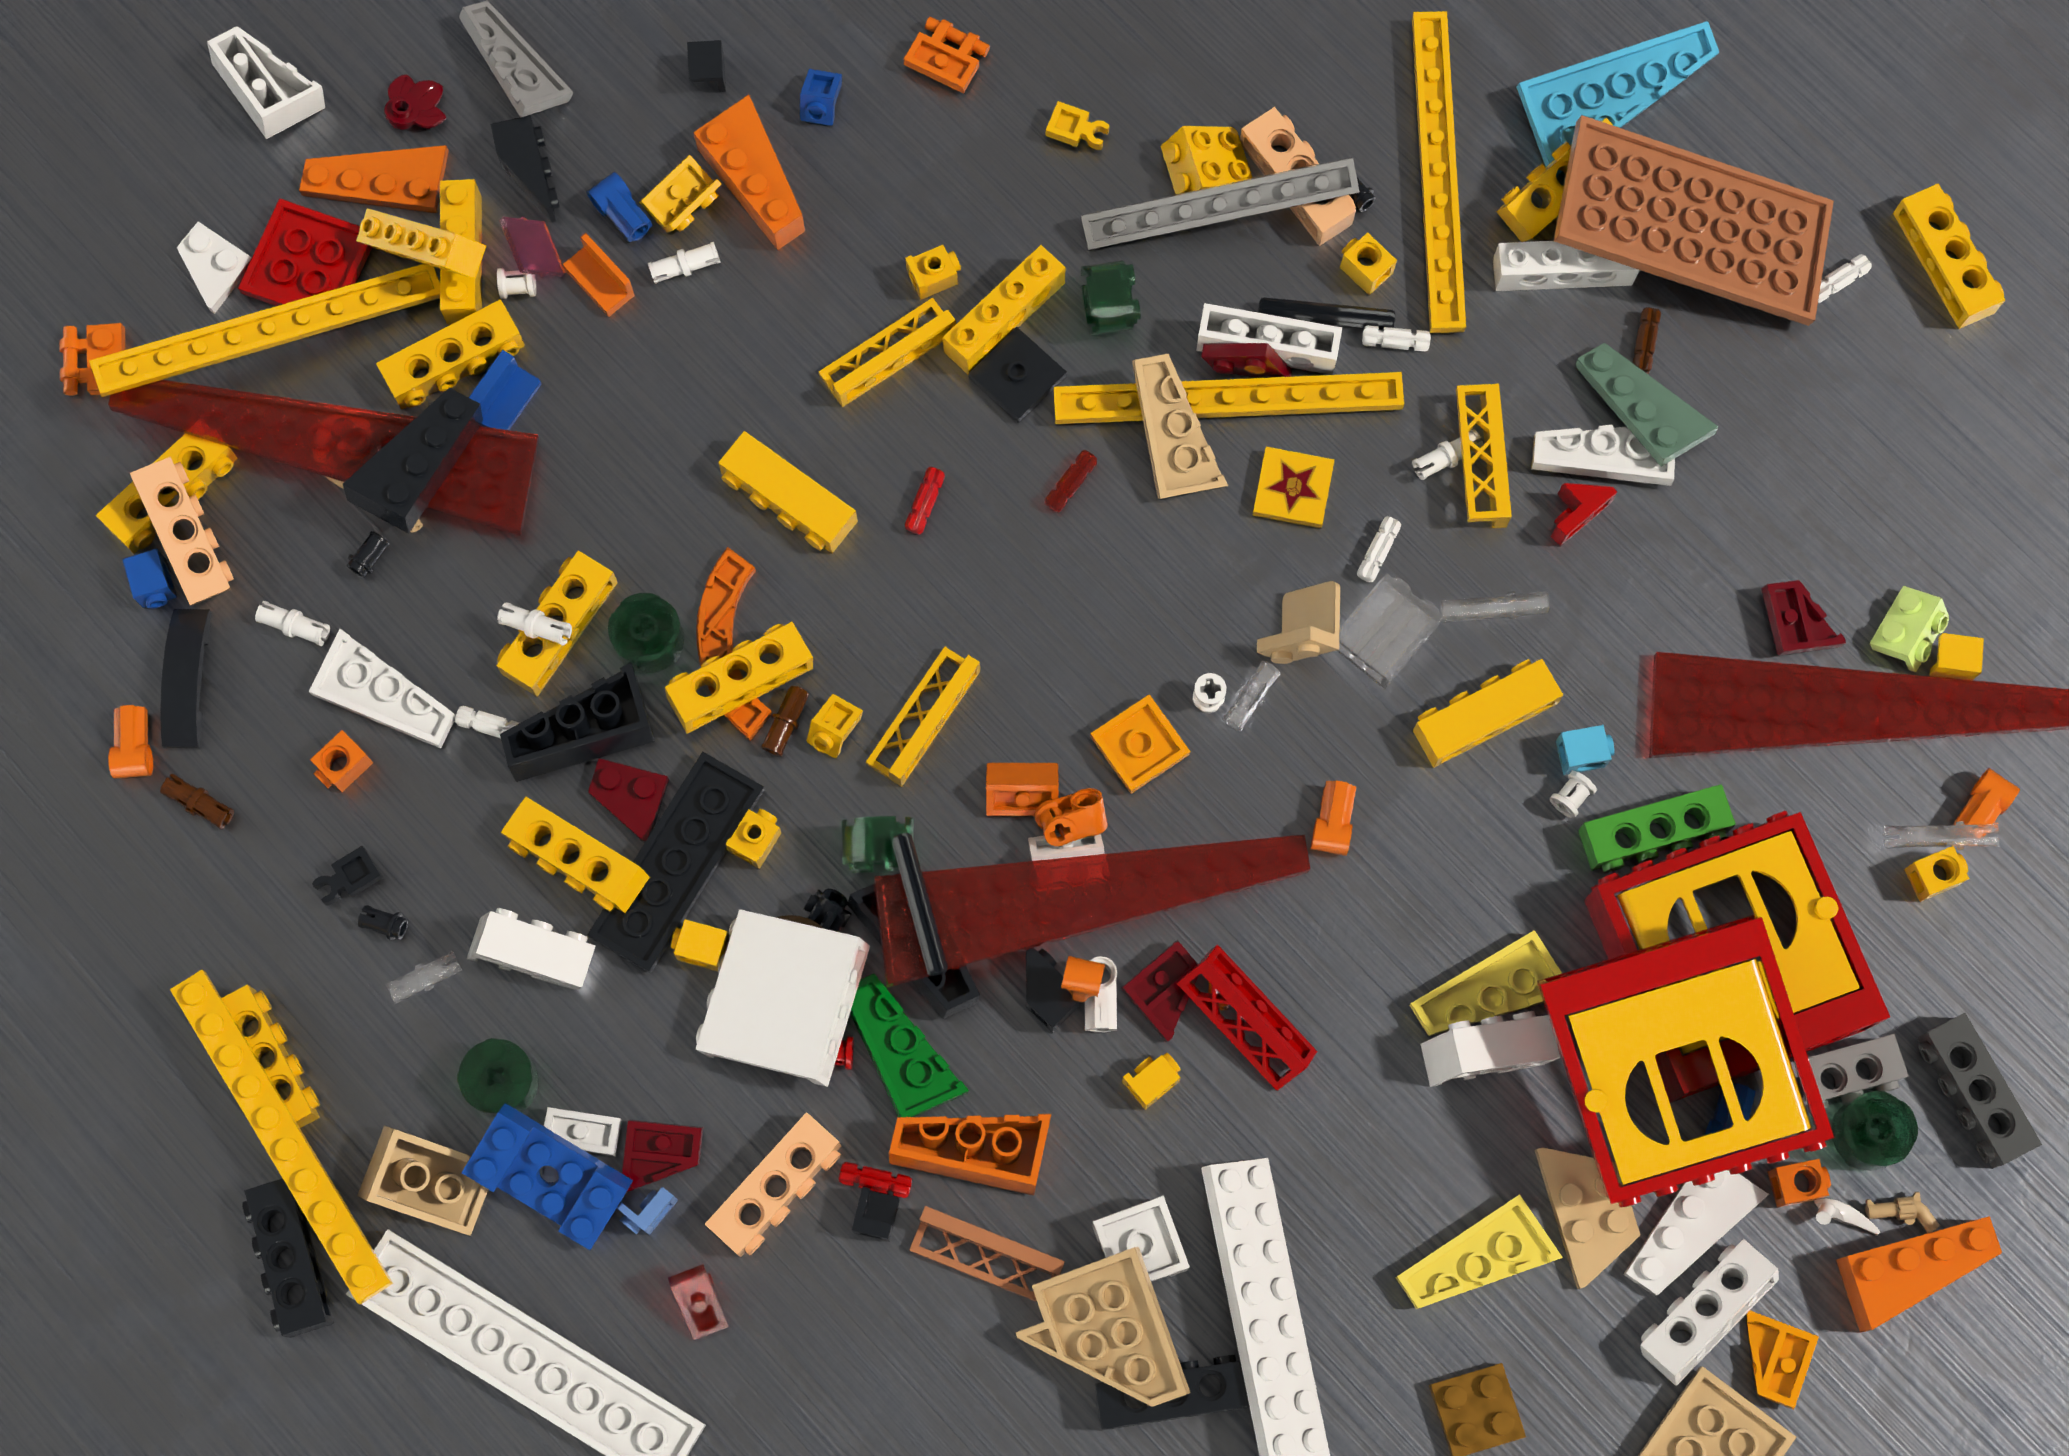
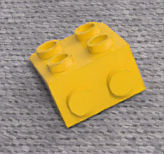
M1182 126L1160 146L1175 194L1253 178L1239 134L1233 127Z

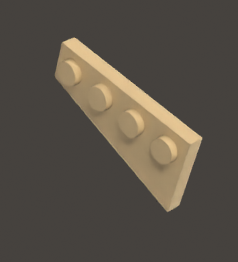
M1169 354L1133 360L1132 365L1158 499L1228 486L1224 475L1221 474L1217 466L1215 455L1203 435L1196 413H1193L1188 402L1186 391Z

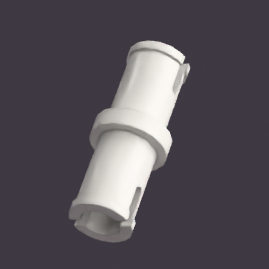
M713 241L710 244L692 250H677L676 255L649 262L648 266L653 281L657 284L660 281L682 274L685 277L692 275L691 271L721 262Z
M1475 429L1470 430L1469 439L1481 448L1484 445L1483 441L1478 443L1475 441L1481 438V436ZM1460 437L1451 442L1443 441L1438 444L1437 449L1418 459L1412 460L1413 468H1421L1415 471L1417 476L1424 480L1446 467L1451 469L1457 466L1458 461L1462 459Z
M263 601L256 611V622L282 630L283 634L290 638L298 636L323 646L324 641L326 642L329 637L330 625L305 617L299 610L292 609L289 611Z
M508 602L502 605V608L507 611L499 610L497 620L500 625L524 631L527 637H541L556 642L559 645H565L568 642L562 636L570 639L572 633L571 624L547 617L543 611L537 609L529 611Z

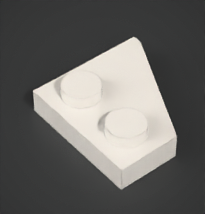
M200 222L195 224L177 246L207 307L215 314L241 282L252 257Z

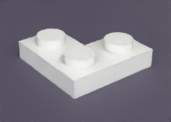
M547 1107L544 1127L588 1153L616 1157L622 1119ZM543 1166L540 1168V1175L545 1181L555 1182L559 1179L558 1172L553 1167Z

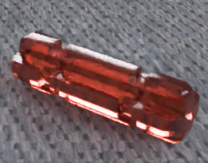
M1083 450L1075 459L1076 464L1070 465L1057 482L1056 490L1052 489L1045 498V504L1053 511L1060 512L1067 504V498L1071 499L1087 478V473H1090L1097 465V458L1089 451Z

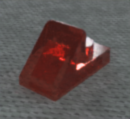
M704 1264L668 1277L670 1288L693 1340L729 1327L710 1273H707Z

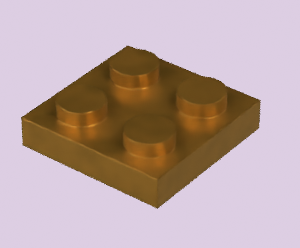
M1502 1363L1429 1385L1451 1456H1466L1526 1437Z

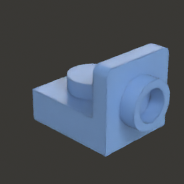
M661 1187L658 1192L652 1190L640 1205L642 1212L639 1215L635 1214L621 1202L617 1207L624 1214L620 1221L635 1234H638L642 1229L650 1235L677 1203L678 1199L664 1187Z

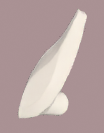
M1829 1198L1813 1200L1819 1209L1816 1214V1220L1820 1224H1829L1833 1218L1843 1224L1862 1228L1876 1236L1880 1233V1230L1867 1217L1846 1203Z

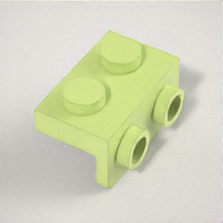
M1903 586L1870 642L1872 650L1905 661L1908 670L1917 672L1921 663L1926 662L1930 657L1932 644L1939 633H1943L1948 625L1949 615L1942 598Z

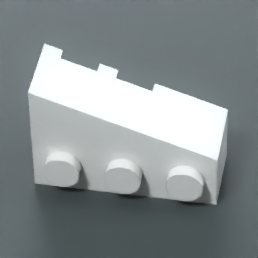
M238 26L207 41L212 65L266 139L325 109L323 89L320 84L314 80L311 82L297 72L296 67L289 62L285 64L275 57L269 48Z
M497 908L496 912L489 911L480 918L467 960L478 962V959H482L499 965V969L506 971L513 969L531 975L532 978L574 990L582 988L595 949V945L586 943L587 936L572 931H567L566 935L553 932L551 924L532 919L531 924L517 920V913L502 908Z
M1528 1011L1513 1015L1514 1020L1503 1021L1502 1016H1494L1482 1019L1481 1025L1471 1026L1469 1020L1449 1024V1031L1420 1044L1430 1087L1442 1085V1083L1450 1079L1463 1077L1464 1080L1476 1078V1075L1494 1072L1500 1074L1545 1065L1559 1059L1558 1046L1548 1015L1536 1017L1535 1011Z

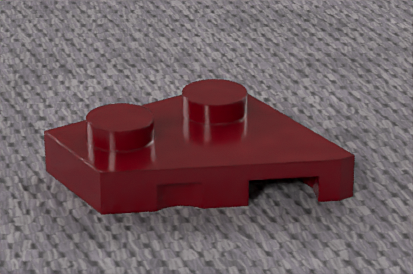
M1268 343L1203 344L1201 357L1217 373L1237 374L1254 378L1291 377L1292 369Z
M1800 580L1766 584L1761 588L1778 656L1840 648L1846 644L1845 637L1841 633L1836 635L1825 621L1826 613L1819 604L1812 601L1810 593Z
M599 758L588 792L599 804L604 806L618 821L645 843L655 827L669 778L665 775Z
M1175 941L1121 987L1165 1042L1172 1039L1180 1015L1189 1000V996L1177 985V982L1198 965L1179 941ZM1198 976L1191 981L1194 985Z
M628 1120L622 1174L632 1179L633 1182L627 1192L699 1165L703 1127Z

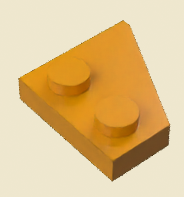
M1749 1310L1746 1315L1756 1394L1794 1410L1819 1336Z

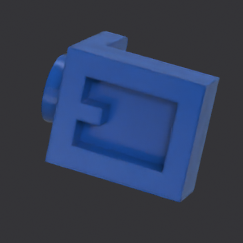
M813 69L808 70L800 93L801 121L833 125L835 104L842 86V74Z

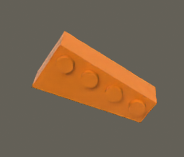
M1988 1216L1836 1259L1861 1333L1873 1330L2000 1255L2002 1250L1991 1218Z

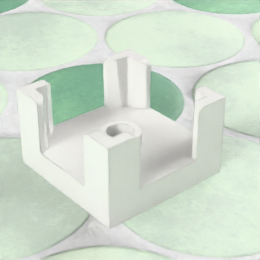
M1164 1196L1103 1217L1092 1223L1098 1243L1100 1242L1105 1258L1134 1247H1139L1151 1282L1167 1276H1175L1188 1271L1190 1268Z

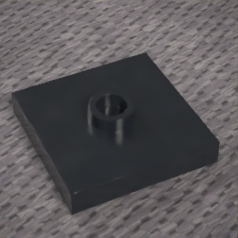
M1018 327L969 372V378L1018 423L1067 376V371Z

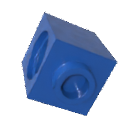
M157 548L122 559L132 596L142 608H159L166 605L168 600L177 598L167 559Z

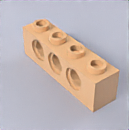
M1275 107L1241 128L1240 142L1242 147L1264 176L1319 164L1315 159V153L1311 145L1305 140H1300L1289 117L1281 115ZM1280 145L1285 147L1287 151L1277 152L1272 147ZM1350 195L1326 199L1328 203L1323 205L1312 202L1289 208L1316 243L1321 246L1353 225L1356 206Z
M171 457L131 472L130 476L189 605L193 606L229 591L230 586L228 582L234 580L226 560L218 562L213 549L218 548L219 545L211 528L204 530L198 517L204 515V512L196 495L189 497L183 484L189 482V479L181 462L174 464ZM166 488L176 490L180 495L179 502L173 507L162 506L158 501L159 493ZM180 521H188L195 528L194 535L188 540H179L173 534L174 526ZM200 553L207 556L210 564L205 572L195 573L189 569L188 561L192 555Z
M806 1112L710 1217L705 1225L738 1256L742 1257L745 1252L752 1255L765 1240L762 1236L763 1232L771 1224L777 1227L790 1213L787 1206L796 1196L802 1199L814 1187L816 1182L812 1178L821 1168L828 1171L840 1158L841 1154L838 1152L841 1148L840 1142ZM800 1150L809 1151L812 1155L810 1165L804 1169H797L792 1165L793 1155ZM774 1178H782L786 1181V1190L779 1197H771L767 1194V1184ZM748 1206H757L761 1211L759 1221L753 1225H745L741 1220V1214Z

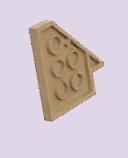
M1139 1247L1128 1249L1032 1285L1044 1322L1015 1332L1018 1339L1151 1407L1191 1393Z

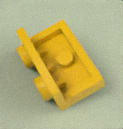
M688 155L639 203L666 233L674 229L681 232L695 219L691 213L701 205L705 209L719 196L715 190L721 185V182L718 179L712 180L691 155Z

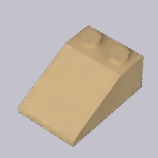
M384 1125L357 1196L380 1206L471 1236L488 1189L461 1173L471 1155Z

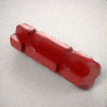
M929 467L923 477L924 483H921L911 507L912 513L908 514L905 522V529L912 533L922 534L927 523L925 518H929L939 494L937 488H941L945 479L944 472L940 469Z
M844 1162L839 1173V1182L842 1184L854 1186V1183H858L859 1188L864 1186L872 1191L888 1194V1191H892L893 1196L902 1198L909 1196L912 1186V1178L910 1176L897 1174V1177L892 1176V1172L863 1166L860 1169L858 1164Z

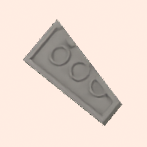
M488 0L462 8L459 19L520 117L570 101L574 92Z

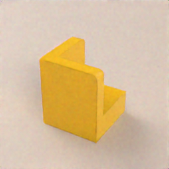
M1942 633L1938 640L1937 662L1930 668L1929 676L1968 682L1973 681L1982 673L1984 638Z

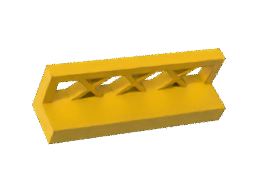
M931 298L820 370L819 376L839 404L844 407L942 343L943 336L956 325V320L949 310L943 312L934 298ZM932 311L936 317L920 328H917L919 318ZM912 322H914V323H913V327H909V326H908L909 324H911ZM897 332L909 334L889 347L892 335ZM866 352H881L865 364L860 365L862 355ZM840 369L852 371L837 382H834L830 377Z
M1499 384L1457 386L1456 397L1468 522L1492 521V528H1507L1512 515ZM1466 395H1481V412L1478 415L1466 406ZM1467 417H1469L1472 420V422L1469 425L1467 422ZM1476 424L1484 432L1485 444L1481 448L1469 439V432ZM1470 450H1472L1475 453V455L1472 458ZM1479 457L1487 464L1488 478L1484 482L1472 473V465ZM1473 483L1478 486V489L1475 492ZM1482 490L1490 497L1491 511L1476 512L1475 498Z
M944 647L866 760V765L902 787L981 672L980 662L970 655H967L964 659L952 650ZM946 659L960 666L951 680L941 682L939 670ZM936 675L937 683L930 684ZM939 689L940 696L932 708L922 711L919 701L922 694ZM916 705L918 712L910 713ZM919 718L920 726L913 736L902 740L899 728L903 722ZM897 734L898 741L890 742L894 735ZM900 748V755L890 769L877 761L884 750Z

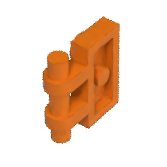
M930 16L926 21L925 29L934 34L930 37L924 33H918L904 57V65L964 94L979 68V60L971 55L976 53L986 57L990 50V45L981 41L980 36L972 32L966 34L954 28L953 23L945 19L939 21ZM949 40L957 45H960L959 50H957L947 44H944V42Z
M122 323L87 325L86 339H77V327H63V338L59 340V350L63 353V368L60 369V381L63 382V393L65 395H77L78 383H87V391L90 395H100L89 360L125 350V327ZM78 354H87V368H78Z

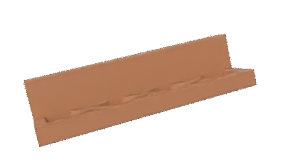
M927 1206L924 1207L919 1227L909 1249L910 1252L1037 1302L1035 1294L1029 1290L1023 1276L1039 1270L1052 1275L1051 1278L1061 1275L1065 1264L1063 1260ZM927 1226L943 1232L948 1246L934 1252L920 1247ZM948 1234L961 1240L952 1244ZM967 1242L977 1245L982 1260L969 1266L959 1262L954 1248ZM983 1248L996 1254L986 1258ZM950 1250L954 1260L940 1254ZM1001 1256L1007 1257L1012 1260L1017 1274L1006 1279L995 1277L989 1262ZM1017 1262L1031 1268L1021 1271ZM985 1264L988 1273L975 1268ZM1020 1278L1023 1287L1010 1282Z

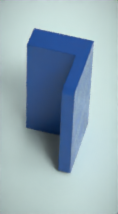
M502 350L468 398L481 405L483 417L481 425L500 437H505L541 386V381L520 368L515 357Z

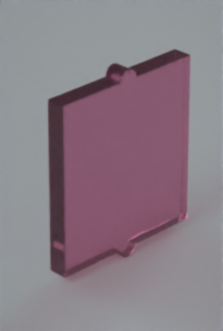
M524 216L520 219L503 217L499 220L520 273L538 274L541 278L545 275L562 277L566 273L545 221L527 220Z

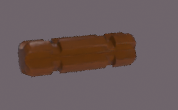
M1651 307L1644 308L1641 313L1640 328H1638L1634 351L1635 358H1633V364L1647 374L1652 369V357L1655 352L1659 329L1658 324L1661 317L1660 310Z

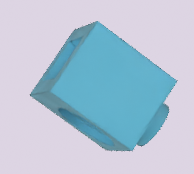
M1604 725L1561 732L1555 741L1563 775L1570 774L1572 770L1584 772L1605 768L1612 760L1611 756H1614L1615 753L1613 739L1610 734L1606 735Z

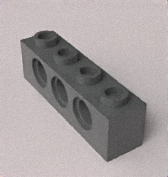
M1966 1013L1917 1037L1920 1043V1054L1928 1064H1932L1939 1075L1937 1080L1942 1092L1954 1101L1958 1108L1956 1112L1962 1126L1972 1132L1977 1141L1976 1150L1985 1163H1989L1993 1169L2042 1145ZM1951 1051H1956L1962 1056V1068L1952 1064L1950 1060ZM1971 1083L1980 1087L1982 1091L1981 1101L1971 1097L1969 1093ZM1990 1116L1997 1118L2001 1123L2000 1134L1992 1132L1989 1128L1988 1120Z

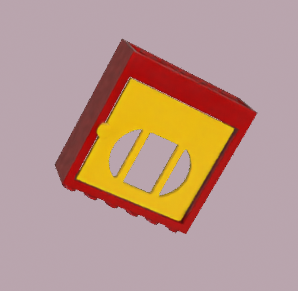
M1787 811L1774 814L1766 819V823L1755 828L1753 823L1741 826L1733 830V835L1724 840H1721L1719 835L1700 842V847L1689 853L1686 848L1678 849L1665 855L1666 859L1656 865L1653 864L1652 860L1645 861L1632 867V872L1623 877H1620L1618 873H1613L1599 879V884L1591 887L1592 892L1586 897L1584 902L1606 955L1610 959L1637 950L1615 896H1617L1640 950L1669 941L1668 918L1677 899L1682 900L1695 932L1708 929L1694 898L1693 891L1737 876L1754 914L1763 918L1793 1013L1848 993L1846 996L1794 1015L1806 1052L1871 1029L1890 1018L1801 812L1790 816ZM1751 872L1761 873L1775 880L1784 888L1793 902L1796 912V930L1793 940L1787 949L1783 948ZM1759 961L1758 965L1777 1020L1779 1019V1016L1761 965V961ZM1724 967L1712 970V972L1723 969ZM1699 974V975L1692 976V977H1689V978H1686V979H1683V980H1679V981H1676V982H1673V983H1670V984H1666V985H1663V986H1660V987H1656V989L1661 988V987H1664V986H1668V985H1671V984H1674V983H1677V982H1681V981H1684V980H1687V979H1691V978H1694V977H1697V976H1700V975H1703V974ZM1653 988V989H1650V990H1647V991H1643V992L1637 993V994H1633V995H1630V996H1627V997H1624V998H1628V997L1635 996V995H1638V994H1641V993H1645V992L1654 990V988ZM1778 1020L1777 1023H1778V1026H1779V1029H1780V1032H1781V1035H1782V1038H1783V1041H1784V1044H1785V1047H1786V1050H1787L1789 1059H1791L1792 1056H1791V1053H1790V1050H1789V1047H1788V1044H1787V1041H1786V1038H1785V1035H1784V1032H1783V1029H1782L1780 1020ZM1721 1036L1719 1038V1041L1726 1039L1727 1037ZM1732 1039L1719 1042L1731 1080L1760 1070L1753 1055L1743 1045ZM1705 1040L1681 1046L1683 1054L1690 1053L1682 1056L1679 1047L1655 1055L1670 1103L1720 1085L1708 1047L1696 1051L1707 1046Z
M1751 915L1537 981L1603 1188L1611 1204L1618 1203L1620 1208L1631 1206L1642 1201L1641 1195L1655 1192L1657 1197L1668 1195L1678 1191V1184L1692 1181L1694 1186L1705 1184L1715 1180V1173L1729 1170L1731 1175L1742 1173L1752 1169V1162L1766 1159L1768 1164L1779 1162L1790 1157L1789 1151L1803 1148L1804 1152L1816 1151L1827 1146L1826 1140L1834 1138L1762 917ZM1758 956L1760 958L1814 1126H1811L1757 959H1748ZM1741 962L1740 964H1737V965H1733V966H1730V967H1727V968H1723V969H1720V970H1717V971H1714V972H1710V973H1707V974H1704V975H1700V976H1697V977H1694V978H1691V979H1687V980H1684V981H1681V982H1677V983H1674V984H1671V985H1668V986H1664V987H1661V988H1658V989H1654V990H1651V991H1648V992H1645V993H1641V994H1638V995H1635V996H1631V997H1628V998H1625V999H1622V1000H1618V1001H1615V1002H1612V1003H1608V1004H1605V1005H1602V1006H1599V1007H1595V1008H1592V1009H1589V1010H1585V1011H1582V1012H1579V1013H1576V1014L1569 1015L1568 1017H1569V1020H1570V1023H1571V1026H1572V1029H1573V1032H1574V1035H1575V1038H1576V1041H1577V1044H1578V1048H1579V1051H1580V1054H1581V1057H1582V1060H1583V1063H1584V1066H1585V1069H1586V1072H1587V1075H1588V1079H1589V1082H1590V1085H1591V1088H1592V1090H1590V1091L1588 1090V1087H1587V1084H1586V1081H1585V1078H1584V1075H1583V1072H1582V1069H1581V1065H1580V1062H1579V1059H1578V1056H1577V1053H1576V1050H1575V1047H1574V1044H1573V1041H1572V1038H1571V1034H1570V1031H1569V1028H1568V1025H1567V1022H1566V1019H1565V1016H1564V1015H1568V1014H1571V1013H1574V1012H1578V1011H1581V1010H1584V1009H1587V1008H1591V1007H1594V1006H1597V1005H1601V1004H1604V1003H1607V1002H1610V1001H1614V1000H1617V999H1620V998H1624V997H1627V996H1630V995H1633V994H1637V993H1640V992H1643V991H1647V990H1650V989H1653V988H1656V987H1660V986H1663V985H1666V984H1670V983H1673V982H1676V981H1679V980H1683V979H1686V978H1689V977H1692V976H1696V975H1699V974H1702V973H1706V972H1709V971H1712V970H1715V969H1719V968H1722V967H1725V966H1729V965H1732V964ZM1721 1036L1730 1038L1743 1045L1753 1055L1760 1068L1763 1081L1762 1096L1755 1113L1749 1120H1745L1719 1043ZM1705 1040L1733 1125L1724 1130L1682 1141L1655 1055ZM1639 1061H1643L1669 1138L1667 1145L1658 1143L1645 1136L1634 1125L1627 1111L1625 1101L1626 1084L1630 1073ZM1596 1112L1600 1113L1622 1183H1618Z

